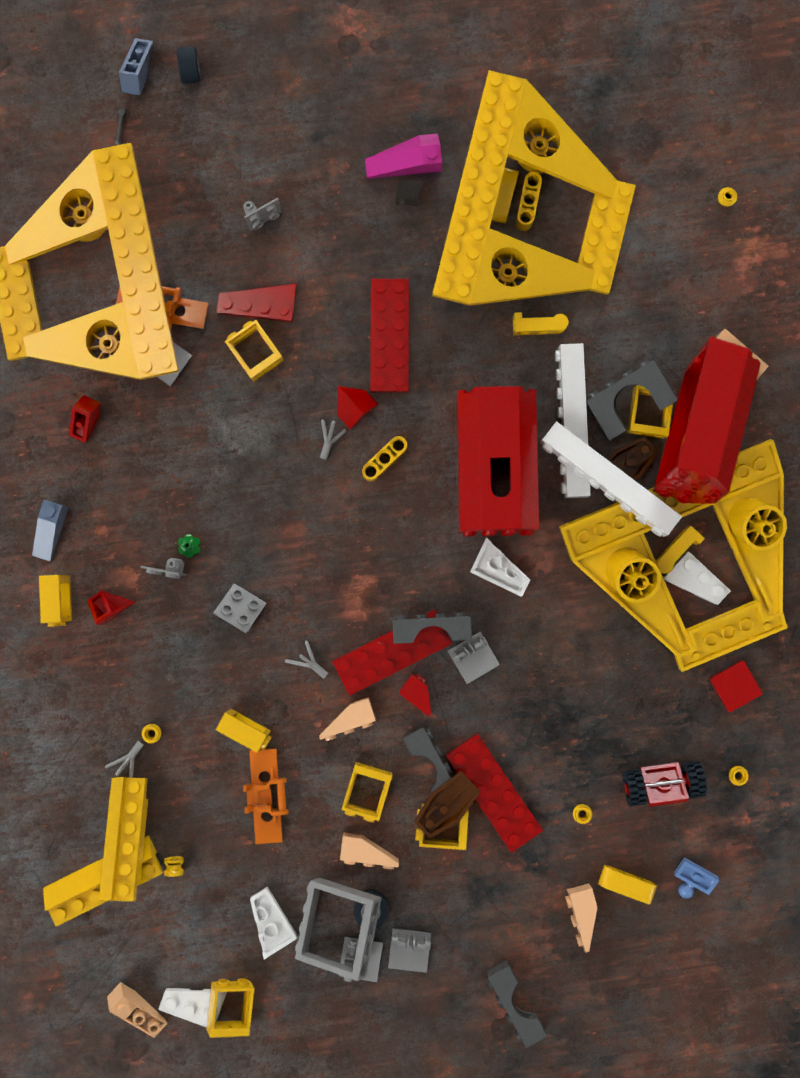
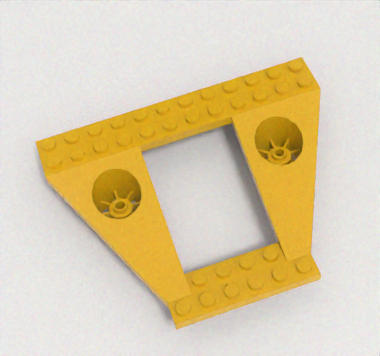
M488 71L432 294L433 297L471 306L582 291H594L606 295L610 293L636 185L617 181L527 79ZM534 133L541 134V136L535 137ZM543 134L548 136L550 139L547 140L546 138H544ZM527 136H530L532 141L527 142L524 139ZM554 142L556 149L549 147V144ZM546 152H549V153H553V155L547 157V155H546L545 153H546ZM507 157L518 161L529 172H545L595 194L577 263L490 229ZM501 259H510V262L503 264ZM512 260L518 262L520 265L515 267L511 264ZM496 261L501 266L499 270L491 268ZM523 267L525 276L517 274V270ZM493 273L498 274L499 277L496 279ZM520 279L524 280V282L517 286L514 280Z
M131 143L91 151L5 246L0 247V323L9 361L29 357L138 380L179 372L137 164ZM82 202H89V203H88L87 206H84ZM70 210H72L73 216L68 217ZM76 221L73 227H70L68 222ZM108 229L123 302L43 330L30 264L27 260L76 241H93L98 239ZM108 329H117L113 336L109 335ZM102 331H105V335H104V336H102L101 338L98 337V335H99ZM95 339H99V345L93 346ZM100 349L102 352L99 355V357L96 358L93 350ZM106 354H109L110 357L103 359Z
M772 439L739 452L730 492L716 504H684L672 497L665 498L659 496L658 493L653 492L654 487L648 489L649 492L682 517L711 505L713 506L754 598V601L685 629L644 533L652 529L649 525H643L635 519L636 515L632 512H625L620 508L621 504L617 502L559 526L571 561L674 653L681 672L788 628L783 614V538L787 530V520L784 516V473L775 442ZM760 510H764L762 515H759ZM750 532H753V534H752V536H751V538H750V540H749V538L747 537V534L750 533ZM639 562L637 567H633L632 563ZM645 564L646 570L642 572L643 566ZM621 574H624V579L620 581ZM629 584L626 590L620 588L622 585Z

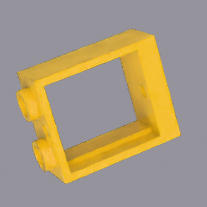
M257 320L245 323L242 330L231 333L225 341L253 382L284 361L282 355ZM258 331L273 354L250 370L235 349V346Z
M636 385L632 391L627 433L662 439L666 438L669 435L673 404L663 409L661 427L636 424L639 394L651 396L646 388Z
M39 576L41 623H48V627L66 626V622L72 621L70 576Z
M233 709L225 712L216 728L218 732L256 753L260 749L264 750L272 738L269 736L271 730Z
M355 762L341 810L345 811V814L349 816H363V819L369 822L379 821L392 779V772ZM357 773L385 782L376 811L349 803Z
M469 809L459 821L458 840L424 838V832L416 828L415 840L419 841V847L466 850Z
M244 978L237 981L219 979L218 982L211 983L206 1028L210 1038L249 1036L254 997V986L251 981ZM244 991L241 1020L215 1021L218 992Z

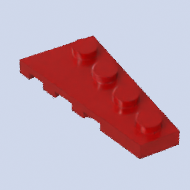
M297 284L219 293L217 314L293 322Z

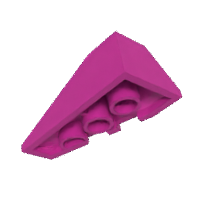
M438 134L419 135L366 158L367 179L441 172L442 157Z

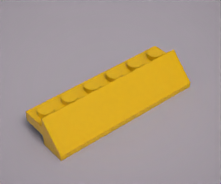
M112 778L99 900L136 901L138 880H141L148 799H146L147 778Z
M149 835L144 839L141 880H138L137 886L164 872L157 859V851ZM103 858L43 888L45 911H49L56 927L108 901L99 900Z

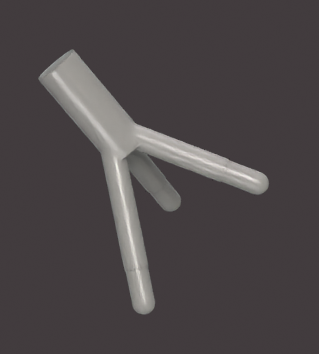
M322 419L324 445L320 458L327 460L331 445L346 433V429H343L331 440L335 421L331 422L327 436L325 420Z
M307 640L305 645L311 661L302 654L299 657L306 663L289 659L285 660V663L311 668L323 679L328 674L327 671L316 663Z
M137 741L127 755L105 765V768L108 769L124 761L115 773L118 776L130 762L129 778H133L134 760L144 744Z

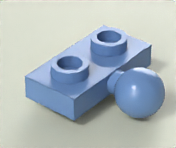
M685 857L674 871L676 877L686 882L682 883L678 888L679 895L685 899L693 896L694 887L709 895L719 882V876Z

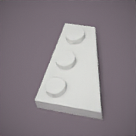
M486 537L470 573L522 597L530 579Z
M689 551L674 565L673 570L663 577L664 581L715 605H718L731 592Z
M268 886L250 897L258 928V936L263 950V958L266 959L296 940L298 935Z
M166 988L158 1010L207 1027L211 990ZM218 992L215 1021L218 1019L227 992Z

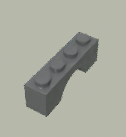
M466 612L454 613L455 617H447V613L435 614V618H427V614L416 615V619H408V615L396 616V620H393L394 644L413 643L418 632L429 626L443 628L449 634L452 641L472 640L471 616H466Z
M422 725L404 735L403 740L412 756L420 755L427 757L436 766V779L430 787L431 792H433L451 778L452 770L447 762L443 763L440 757L443 754L439 746L436 745L434 747L431 741L434 737L430 729H425Z
M505 960L487 970L488 978L486 982L491 990L495 989L497 993L495 998L499 1006L506 1009L507 1013L505 1016L510 1025L514 1024L516 1028L515 1035L520 1043L524 1042L526 1048L547 1037L545 1028L535 1011H522L513 1004L512 993L518 985V981L509 962Z

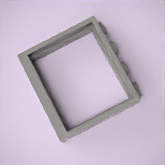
M323 878L311 880L307 886L308 896L303 906L304 916L299 926L300 935L295 946V959L355 981L365 978L382 897ZM320 890L365 904L353 968L308 952Z

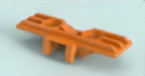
M162 286L163 294L174 296L173 301L169 300L165 303L170 329L172 324L204 329L209 303L180 298V287L175 289ZM120 287L116 304L123 302ZM178 307L185 308V314L183 316H177L175 314V311Z
M277 748L260 749L258 753L249 750L251 783L243 785V792H247V806L244 807L245 814L253 812L255 844L283 842L281 815L289 814V811L286 809V778L278 777ZM262 771H267L270 774L269 781H261L259 775ZM271 784H277L278 808H273ZM268 812L273 818L266 821L263 819L262 813Z

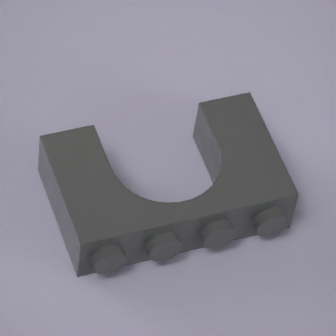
M645 360L639 364L640 368L634 372L632 369L622 375L623 379L618 382L613 380L605 385V390L601 392L596 390L589 395L590 399L586 402L609 440L628 430L616 409L617 396L625 387L634 384L643 386L650 392L660 410L679 400L656 360Z

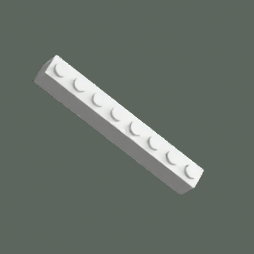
M583 343L560 344L558 350H555V361L558 362L559 369H556V380H559L557 399H560V407L557 410L558 418H561V425L588 445ZM561 463L560 474L564 475V482L561 483V493L564 494L565 498H587L591 496L589 480L584 476L579 477L573 472L574 468L567 464L566 466Z
M557 421L540 442L546 452L549 454L553 452L558 456L559 462L574 468L573 472L579 477L584 476L589 480L588 483L592 487L603 490L605 492L604 495L611 501L616 500L621 504V509L636 515L635 519L643 525H649L652 528L651 531L657 536L661 537L662 535L665 537L669 535L682 518L680 514Z

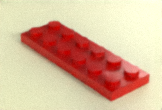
M371 279L370 391L408 392L409 279Z
M434 609L426 613L427 618H435L436 610ZM429 626L420 630L413 643L394 644L393 631L332 662L349 696L451 645L452 642L447 632L438 626Z
M477 733L446 754L456 772L462 771L481 791L475 800L511 853L543 832V829Z

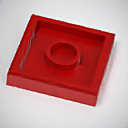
M744 660L709 678L728 713L763 694Z

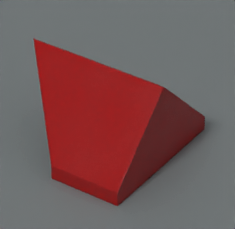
M338 386V417L351 430L378 403L366 390Z
M101 590L87 600L97 625L107 624L136 603Z

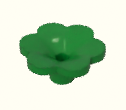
M186 534L184 538L178 540V552L185 554L187 558H192L194 554H198L201 550L199 546L200 539L192 534Z

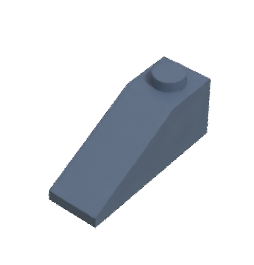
M134 39L119 71L122 92L141 95L146 84L154 45L153 41Z
M43 500L37 519L32 556L52 561L69 507Z

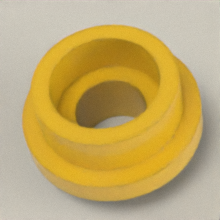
M730 187L723 188L718 194L719 203L725 207L732 206L737 200L736 191ZM725 194L730 195L731 199L726 198Z
M148 724L142 730V738L147 743H155L161 738V729L156 724ZM150 730L155 731L154 737L149 735Z
M734 766L728 774L729 780L737 786L744 785L749 778L747 770L741 766ZM740 772V778L736 779L735 774Z
M579 804L573 810V818L579 824H586L592 818V810L585 804ZM584 810L585 816L580 817L579 812Z

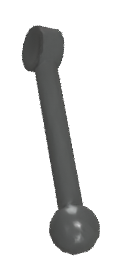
M124 109L118 110L119 124L117 140L114 142L115 146L122 144L120 141L123 117L126 116Z

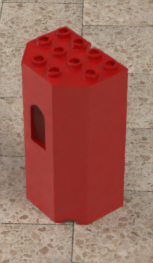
M711 336L700 349L699 355L695 356L686 367L678 395L679 400L676 402L669 435L667 436L653 492L658 493L659 496L665 498L672 497L684 504H716L730 492L761 365L758 359L752 357L753 352L749 348Z
M494 386L475 387L469 393H467V390H459L456 396L458 533H463V537H474L476 533H482V536L485 537L494 536L497 532H501V536H513L517 532H520V536L534 535V532L539 530L536 389H528V392H526L524 387ZM490 458H510V492L505 497H497L491 491Z

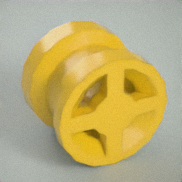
M173 856L164 859L166 864L165 876L176 877L184 874V869L182 868L184 863L183 857Z

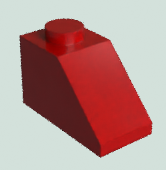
M83 395L72 406L69 436L84 443L88 441L99 418L101 402Z
M412 673L398 693L429 717L431 715L428 686L425 684L427 680L418 673L416 676Z

